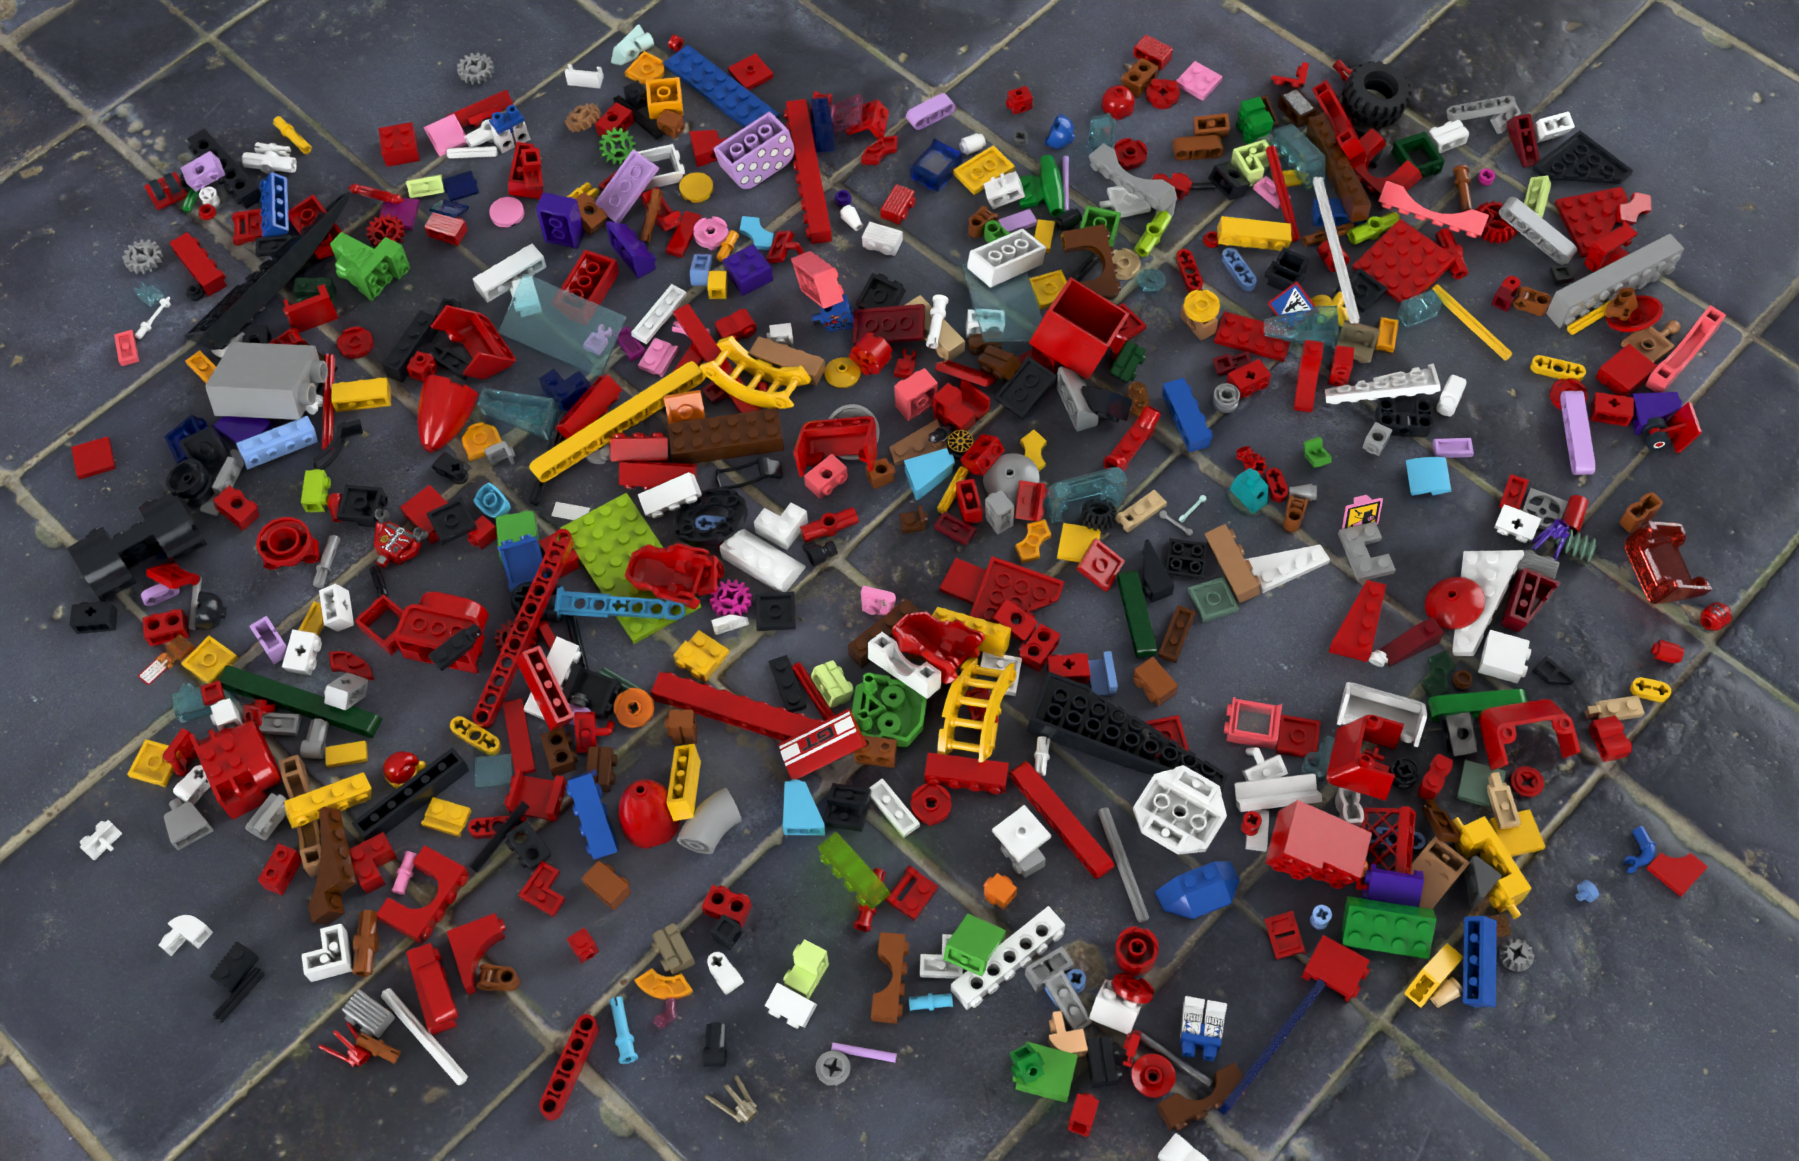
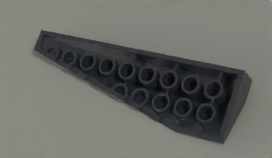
M1048 671L1029 720L1027 732L1037 736H1045L1061 745L1153 776L1154 774L1184 765L1219 785L1221 793H1223L1228 778L1227 773L1207 761L1200 760L1192 751L1184 750L1178 746L1179 743L1162 736L1163 733L1136 716H1130L1124 712L1125 709L1111 704L1103 695L1095 694L1087 685ZM1157 753L1161 754L1159 758H1155Z

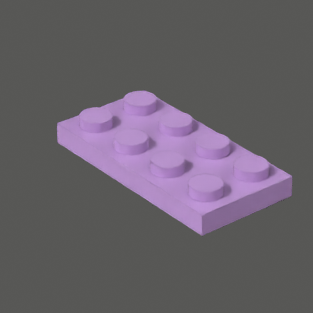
M633 149L597 198L595 204L602 208L610 219L620 223L657 173L659 167Z

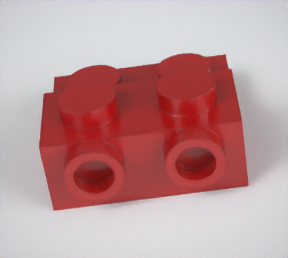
M1181 172L1173 173L1171 179L1162 173L1154 174L1152 179H1162L1174 186L1177 199L1183 200L1184 195L1188 196L1193 182L1190 181L1186 174Z

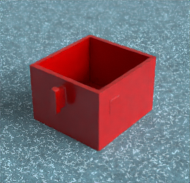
M1070 277L1047 310L1029 344L1088 380L1109 347L1115 349L1114 352L1117 354L1122 348L1127 337L1120 336L1118 332L1130 313Z

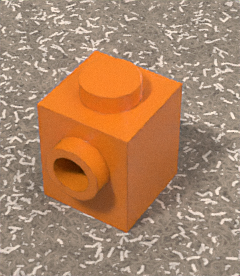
M997 873L993 878L989 877L983 885L985 887L984 896L986 901L993 906L996 904L1003 911L1017 895V887L1005 875L1001 876Z

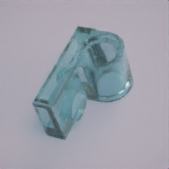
M1327 736L1325 742H1320L1318 752H1310L1305 756L1302 764L1303 774L1314 773L1316 780L1323 782L1327 773L1335 740L1334 737ZM1309 763H1314L1317 767H1312Z

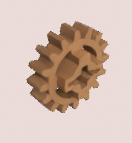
M586 103L585 106L579 105L574 108L573 112H569L570 115L565 117L567 120L564 122L569 131L580 132L581 129L587 130L589 127H592L591 124L596 123V120L600 119L599 115L601 113L596 104L591 103L589 105Z

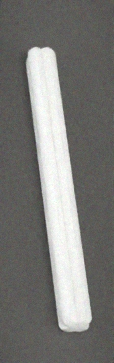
M391 988L384 990L381 998L455 1083L457 1085L465 1083L468 1078L466 1073Z

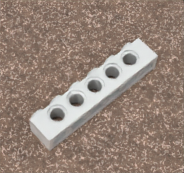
M1049 906L1046 907L997 947L987 962L986 971L982 977L967 971L951 984V992L966 1010L970 1007H977L983 1001L982 998L988 993L991 995L997 991L1001 982L1004 980L1009 981L1013 978L1017 969L1028 966L1032 961V957L1036 954L1041 955L1048 948L1047 945L1052 941L1057 942L1064 935L1065 924ZM1044 930L1047 935L1041 937L1036 932ZM1022 943H1028L1030 944L1031 948L1025 950L1022 949L1020 945ZM1006 956H1012L1015 959V961L1008 963L1004 960V958ZM996 969L999 973L996 976H991L988 974V971ZM979 982L982 984V987L974 989L971 984Z

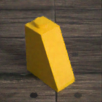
M1446 943L1421 970L1404 994L1422 1008L1445 979L1456 969L1464 956Z

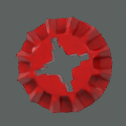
M1522 766L1512 773L1510 785L1513 786L1514 792L1521 794V797L1528 796L1532 798L1533 796H1538L1543 790L1544 779L1536 769ZM1532 779L1530 786H1522L1524 780L1527 781Z

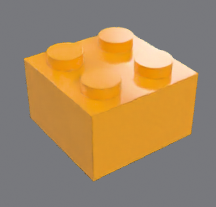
M679 77L646 80L650 120L658 119L665 109L684 116Z

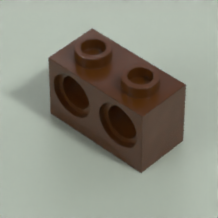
M561 727L540 734L553 777L577 770L575 762H578L575 750L571 751L569 746L573 744L570 733L566 734L564 728ZM556 741H562L558 745H553ZM567 758L566 761L559 762L560 759Z

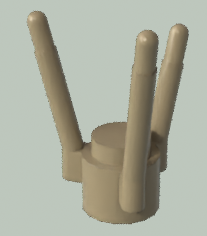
M735 1075L734 1079L747 1102L745 1100L742 1101L728 1084L724 1086L738 1103L735 1108L737 1113L711 1096H705L711 1103L734 1117L738 1123L743 1121L747 1124L758 1113L757 1105L752 1101L738 1075Z

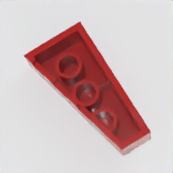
M1370 580L1365 582L1334 637L1329 653L1368 662L1373 648L1386 584Z

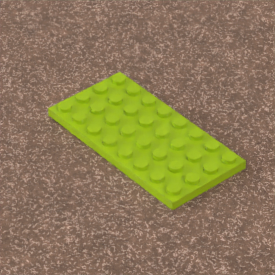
M627 492L560 527V529L568 530L574 539L572 549L578 554L580 562L601 594H611V596L660 599L652 591H639L625 578L626 568L634 551L647 544L663 548ZM618 602L617 606H614L617 611H619V608L624 607L629 612L628 606H622L620 602ZM636 603L633 606V611L636 613L643 609V604ZM699 603L695 610L684 606L686 609L684 617L701 608V603ZM660 604L652 607V612L655 614L662 611ZM676 605L672 607L671 613L678 615L682 609ZM616 616L633 644L677 621L665 619L664 617L654 619Z

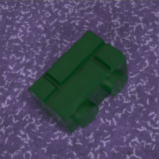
M1126 340L1108 374L1126 384L1129 381L1133 382L1138 373L1135 371L1138 364L1142 365L1147 357L1144 355L1146 350Z

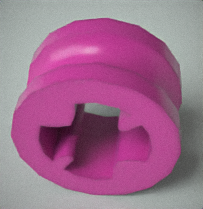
M1490 169L1481 170L1478 176V182L1485 186L1492 184L1495 179V173Z

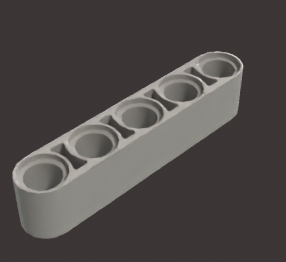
M1509 197L1500 208L1499 215L1558 264H1568L1577 252V247L1516 197Z

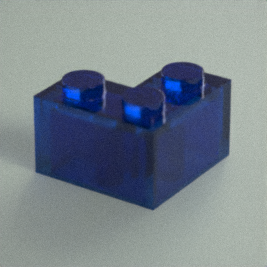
M552 369L539 378L543 392L560 411L570 410L591 386L590 382L580 371L564 380L555 369Z

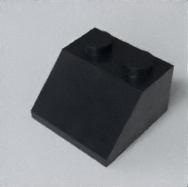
M1082 386L1081 390L1090 409L1098 413L1097 416L1119 423V420L1127 421L1132 399L1112 391Z

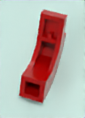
M652 189L640 195L646 210L648 208L646 207L647 203H649ZM662 196L659 205L661 208L657 213L655 223L661 230L667 231L681 224L678 218L682 216L679 210L673 211Z

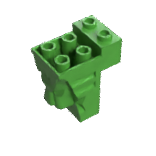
M342 232L330 243L337 260L335 266L338 277L349 280L352 285L358 287V290L371 301L381 293L382 289L392 281L393 277L400 280L410 269L403 246L387 237L375 249Z

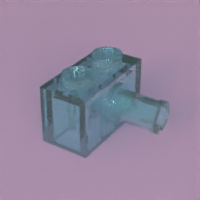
M187 683V686L183 684L178 693L172 694L175 716L181 723L213 714L210 707L212 705L205 706L203 703L200 686L194 688L191 683Z

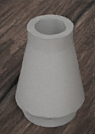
M1311 483L1290 487L1289 496L1292 494L1293 497L1303 500L1307 498L1309 499L1308 502H1312V500H1317V485H1312Z

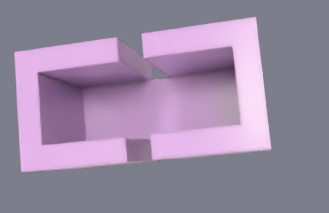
M265 616L250 625L251 630L273 664L283 660L287 646L269 618Z

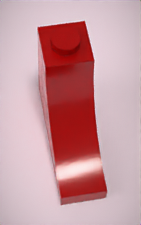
M1305 340L1298 365L1293 410L1312 413L1324 342Z
M496 913L447 931L464 989L469 995L477 992L475 976L481 958L490 947L505 939L503 931L507 929L503 918L499 919Z

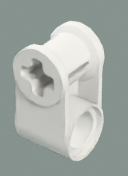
M202 765L192 768L173 789V793L185 803L191 801L194 805L211 787L209 781L208 783L206 782L207 776Z
M714 952L708 957L709 970L725 995L744 983L740 974L723 953ZM717 961L718 963H721V966L718 967L717 965H714V963Z

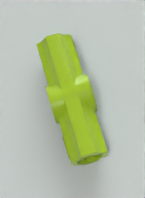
M1165 210L1163 212L1158 211L1152 222L1147 224L1146 231L1134 248L1138 256L1148 257L1154 246L1160 242L1161 235L1172 220L1169 212Z
M1390 212L1381 217H1370L1367 223L1347 231L1348 240L1351 244L1356 245L1367 239H1378L1380 234L1388 231L1400 219V216L1397 212Z

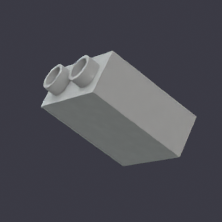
M231 342L205 388L215 416L300 420L307 406L314 404L316 389L319 383H325L328 368L325 361L319 360L316 346Z

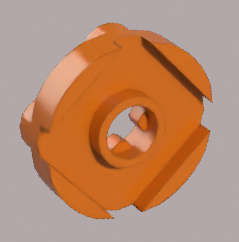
M629 688V690H625L617 696L614 702V713L618 721L626 727H644L653 717L654 699L642 689ZM636 702L639 709L632 714V710L629 708L630 705H634Z

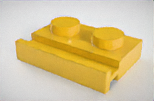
M433 797L421 824L423 827L461 837V832L465 828L472 810L469 807Z

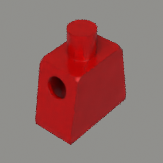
M716 130L690 131V140L697 167L718 161L713 148L729 137L719 139Z

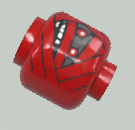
M1720 602L1712 603L1703 609L1700 615L1702 625L1712 631L1720 630L1732 620L1730 608Z

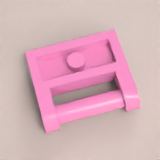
M863 586L861 590L862 611L870 615L878 614L885 616L894 609L896 596L889 591Z

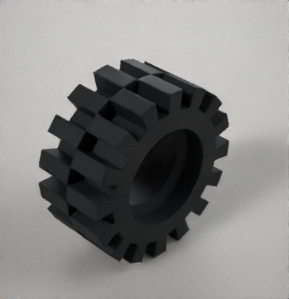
M1087 500L1082 506L1081 523L1087 526L1088 529L1093 528L1094 531H1097V529L1103 531V529L1109 530V527L1112 528L1115 523V506L1111 502L1106 503L1107 500Z

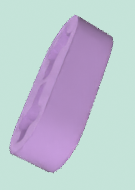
M160 583L144 590L141 593V598L144 605L153 606L179 594L180 590L179 588L169 589Z

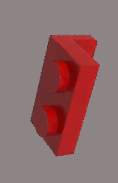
M1022 480L1018 482L1014 510L1015 519L1036 522L1043 518V499L1047 495L1045 483Z

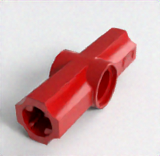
M1443 228L1436 232L1435 237L1440 247L1456 257V261L1449 267L1452 277L1456 280L1462 279L1469 272L1463 260L1462 246L1460 244L1457 245L1451 230Z
M851 507L835 514L825 513L821 519L801 526L800 531L804 541L807 543L823 536L833 537L839 530L859 523V519L855 509Z

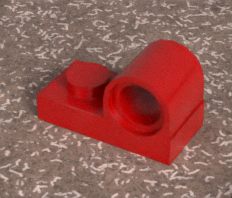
M715 555L708 556V559L712 560L713 563L712 567L704 568L696 592L699 596L717 592V579L724 577L723 564Z

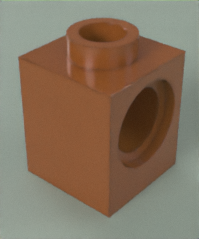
M665 109L657 119L658 128L662 131L661 133L676 139L684 131L683 116Z
M886 457L875 461L873 471L869 472L868 466L865 465L866 476L873 490L894 482L896 471L894 465L889 463Z

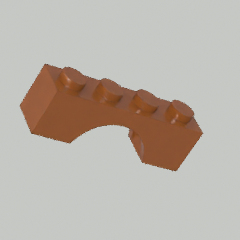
M880 932L878 959L889 966L893 975L891 982L884 990L873 994L872 1022L897 1024L898 1017H902L903 1004H899L900 996H904L905 983H902V975L907 973V962H904V955L909 954V942H906L905 934Z

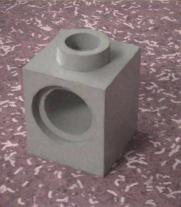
M1375 422L1366 436L1362 448L1369 453L1380 456L1390 439L1392 429Z

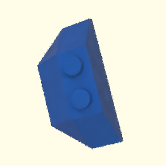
M1214 861L1176 876L1156 890L1155 895L1164 912H1171L1178 916L1195 919L1230 905L1240 879L1231 861Z

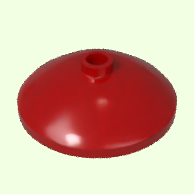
M1639 295L1636 296L1638 307L1626 321L1620 320L1617 317H1606V322L1609 327L1620 332L1642 331L1654 325L1663 315V305L1655 297Z
M1450 577L1441 580L1429 590L1425 599V610L1428 617H1434L1439 626L1445 629H1461L1473 624L1482 615L1485 608V596L1482 588L1473 580L1465 577Z

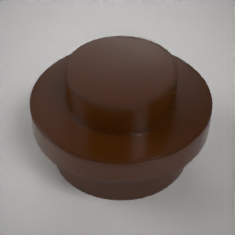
M1460 670L1453 675L1452 682L1458 689L1465 690L1471 687L1473 678L1468 671Z

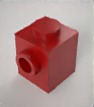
M482 515L474 521L478 529L468 533L467 537L472 546L475 547L477 545L481 550L497 538L495 525Z
M585 927L567 938L571 949L581 964L599 952L596 943Z

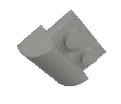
M271 793L246 824L245 829L256 837L267 840L286 815L284 809L286 798L280 794L276 796Z

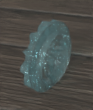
M1148 268L1140 272L1137 282L1144 292L1146 290L1150 291V293L1153 291L1159 292L1160 289H1164L1166 277L1160 270ZM1149 279H1151L1152 281H1155V283H1154V284H1152V282H1149V283H1148V281H1149Z

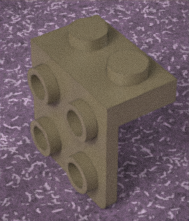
M1344 320L1337 345L1354 348L1353 359L1360 363H1370L1380 329L1359 323L1351 324L1348 320Z

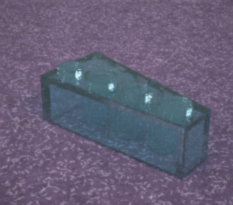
M1293 124L1274 129L1273 145L1280 152L1290 169L1294 171L1295 176L1299 179L1306 192L1314 189V177H1322L1325 186V155Z

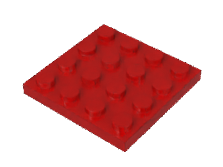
M1399 219L1353 264L1352 269L1357 271L1361 268L1388 288L1386 294L1408 309L1456 261V257L1408 223Z

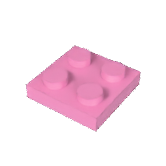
M1194 61L1176 82L1180 89L1203 101L1218 86L1223 76Z

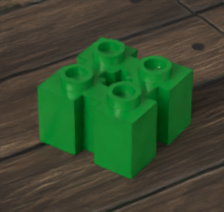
M1261 97L1241 101L1236 128L1243 135L1244 143L1248 145L1265 139L1269 144L1271 137L1269 131L1272 130L1274 121L1270 113L1266 112Z

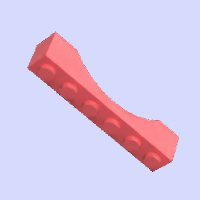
M1386 181L1379 198V203L1382 204L1381 207L1391 210L1393 207L1399 209L1398 213L1407 216L1409 213L1414 214L1418 220H1432V224L1442 227L1443 224L1450 226L1449 230L1454 232L1465 231L1467 232L1466 235L1472 238L1481 237L1489 217L1488 214L1473 209L1455 214H1442L1430 211L1416 203L1403 186Z
M1710 305L1677 348L1651 373L1645 386L1655 393L1665 392L1719 329L1726 314Z

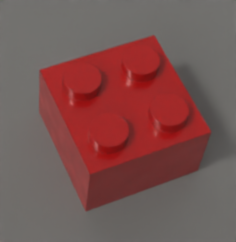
M412 122L378 128L381 154L386 167L420 161L417 135Z

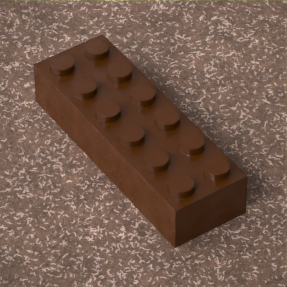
M778 408L667 424L673 463L695 464L784 451Z

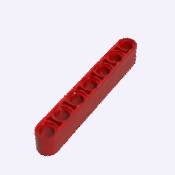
M1024 761L1009 772L1013 783L1095 879H1099L1114 868V863L1108 854L1029 762Z

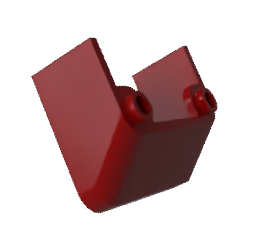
M446 305L431 325L432 329L445 331L452 342L463 343L473 358L462 372L464 376L486 380L511 367L516 361V357L494 325L482 313Z
M871 416L815 420L803 424L793 451L799 476H804L807 466H817L823 461L824 457H828L830 454L834 456L858 454L859 460L867 463L869 472L873 471L877 458L875 419Z
M1550 699L1488 708L1479 714L1478 720L1491 771L1509 765L1504 745L1510 744L1516 739V725L1551 720L1553 729L1556 732L1562 759L1581 753L1572 719Z
M1371 714L1339 727L1334 737L1326 780L1334 786L1386 801L1395 774L1374 769V759L1367 754L1360 753L1362 740L1396 749L1404 724Z

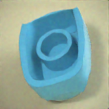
M491 483L483 485L473 500L483 513L494 519L497 516L508 514L511 509L505 495Z

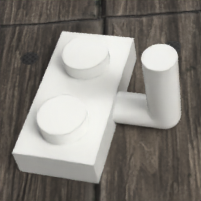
M1259 748L1246 749V754L1254 756L1257 762L1256 765L1242 771L1246 781L1278 778L1288 774L1281 755L1264 760Z

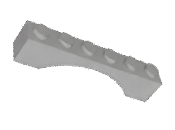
M1103 143L1089 155L1090 166L1094 171L1100 172L1105 178H1109L1116 185L1122 186L1130 194L1133 193L1141 201L1149 203L1152 208L1163 212L1177 200L1174 186L1162 179H1142L1126 172L1119 165L1115 150Z

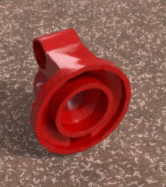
M294 517L274 519L266 524L257 536V550L266 569L275 570L281 566H295L302 561L309 564L319 561V541L313 538L309 528L302 520Z

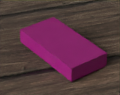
M627 326L613 333V338L630 362L644 356L646 350L638 339L632 337V330Z

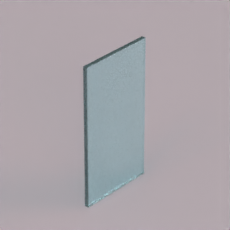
M961 263L983 341H1030L1042 321V316L1027 271L993 287H989L967 268L968 263Z
M523 273L498 333L592 374L601 376L626 320V316Z

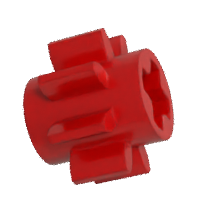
M1256 453L1253 454V457L1247 455V459L1243 463L1244 471L1252 468L1263 475L1267 468L1264 462L1266 458L1260 457V454Z

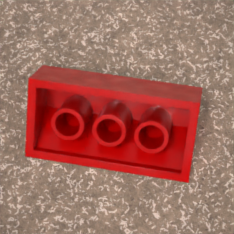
M584 250L552 301V305L571 321L588 326L619 275L617 260Z

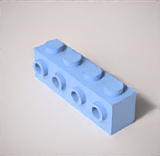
M305 416L300 420L292 421L236 444L248 470L315 444L318 440L308 416Z

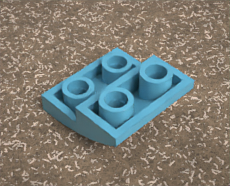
M1424 457L1406 460L1412 496L1431 492L1432 496L1452 492L1446 458Z

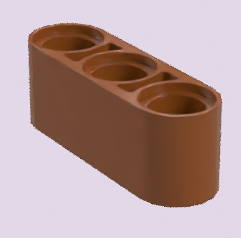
M1218 135L1179 137L1172 142L1174 158L1179 161L1219 158L1224 153L1222 140Z

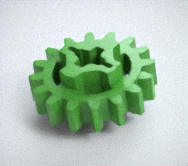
M613 128L612 132L606 131L607 136L602 134L601 138L603 140L599 141V145L602 147L599 148V151L604 152L601 157H607V163L611 160L613 165L618 162L621 166L622 161L626 160L633 149L636 151L635 148H632L636 146V142H631L633 136L628 137L629 131L623 133L622 128L619 131ZM625 141H627L629 145V150L625 146ZM606 144H607V146L610 147V152H609V153H608V151H607V149H606ZM618 144L621 145L620 148H617V149L614 148L615 145H616V146H617Z

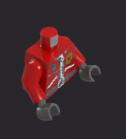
M377 509L375 517L379 521L376 522L374 547L379 557L375 561L376 564L381 568H385L390 561L397 565H402L404 562L415 558L423 543L421 540L428 537V532L422 531L420 527H416L412 533L390 521L384 522L389 518L390 513L384 510L383 516H381L382 509Z

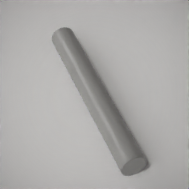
M201 576L200 582L197 585H193L188 626L190 630H195L196 608L199 603L197 599L202 583Z

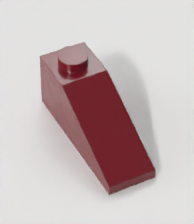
M1531 113L1514 116L1506 121L1510 140L1523 168L1534 166V164L1540 161Z
M1431 617L1415 625L1379 650L1386 654L1388 659L1387 665L1391 667L1439 644L1444 631L1434 617Z

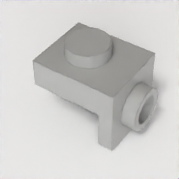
M505 441L491 445L484 450L490 465L505 458L509 459L511 465L515 464L513 459L516 456L512 446H507Z

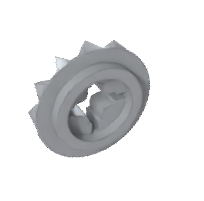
M1517 937L1507 939L1499 948V958L1502 964L1512 971H1525L1533 963L1535 955L1532 952V946H1529L1525 940H1519ZM1521 949L1520 955L1522 957H1518L1517 959L1513 960L1514 953L1512 951L1515 952L1516 950Z
M827 1051L816 1062V1074L819 1080L827 1086H837L845 1082L850 1075V1062L839 1051ZM836 1060V1067L840 1071H834L830 1076V1070L827 1067L832 1066Z

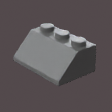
M1059 367L1056 389L1076 431L1097 426L1098 413L1090 409L1081 390L1082 386H1086L1085 380L1080 378L1076 372Z

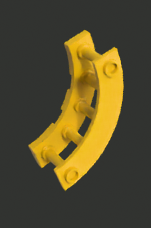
M733 336L718 341L716 345L721 349V353L715 361L713 360L699 366L708 378L730 395L751 405L768 409L793 407L794 404L789 398L796 386L807 385L812 380L802 365L778 369L759 358L758 360L751 358L748 355L749 352ZM726 357L737 365L729 376L719 367ZM742 370L754 376L748 386L736 381ZM760 380L772 383L767 392L755 390ZM779 386H787L784 391L776 392Z
M969 658L960 668L962 670L960 676L951 684L944 705L942 717H945L944 729L939 730L938 754L948 755L953 749L978 752L979 762H984L991 756L993 751L991 740L996 715L1006 691L1016 680L1015 663H1010L1004 670L979 667L978 658ZM978 675L997 677L998 680L994 682L976 678ZM970 686L993 689L989 700L964 697ZM969 705L987 708L984 721L958 718L960 706ZM962 726L982 729L980 744L955 741V727Z

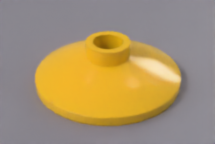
M840 357L833 359L827 364L824 375L826 381L833 387L848 388L858 382L861 370L850 358Z

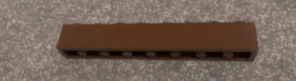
M1326 115L1309 117L1306 134L1350 222L1368 220L1371 202L1346 154L1340 147L1336 134Z

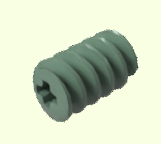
M1570 529L1568 531L1570 535L1563 545L1565 547V554L1572 550L1573 557L1580 553L1581 560L1588 556L1587 562H1590L1596 548V539L1592 538L1588 542V535L1580 539V532L1573 536V530ZM1562 537L1554 539L1551 548H1553L1555 544H1557L1558 547Z

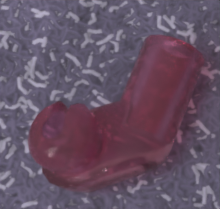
M676 998L665 999L666 1011L655 1016V1025L664 1028L676 1018Z

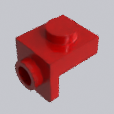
M255 699L254 703L243 705V723L253 720L258 727L262 726V714L275 712V704L267 703L266 699Z

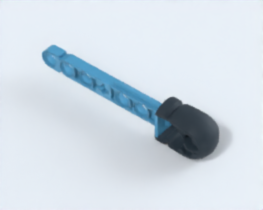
M524 582L518 585L512 592L511 607L516 615H518L532 582ZM556 583L552 595H556V598L553 599L554 611L545 609L540 621H547L549 619L552 622H560L562 615L608 618V616L654 619L664 617L665 619L679 620L684 617L686 609L683 604L668 600L665 603L660 599L569 592L564 590L563 584ZM539 589L536 592V596H541L545 590ZM579 599L585 600V606L581 609L575 607V603ZM597 601H604L603 609L596 610L594 608ZM618 602H620L622 606H628L629 612L624 607L619 608V611H617L614 606H617ZM636 603L643 604V609L640 612L636 613L633 611V606ZM656 604L662 606V611L658 614L652 612V607ZM680 606L682 609L680 614L673 615L671 613L672 607ZM533 607L529 608L528 614H533L536 609Z

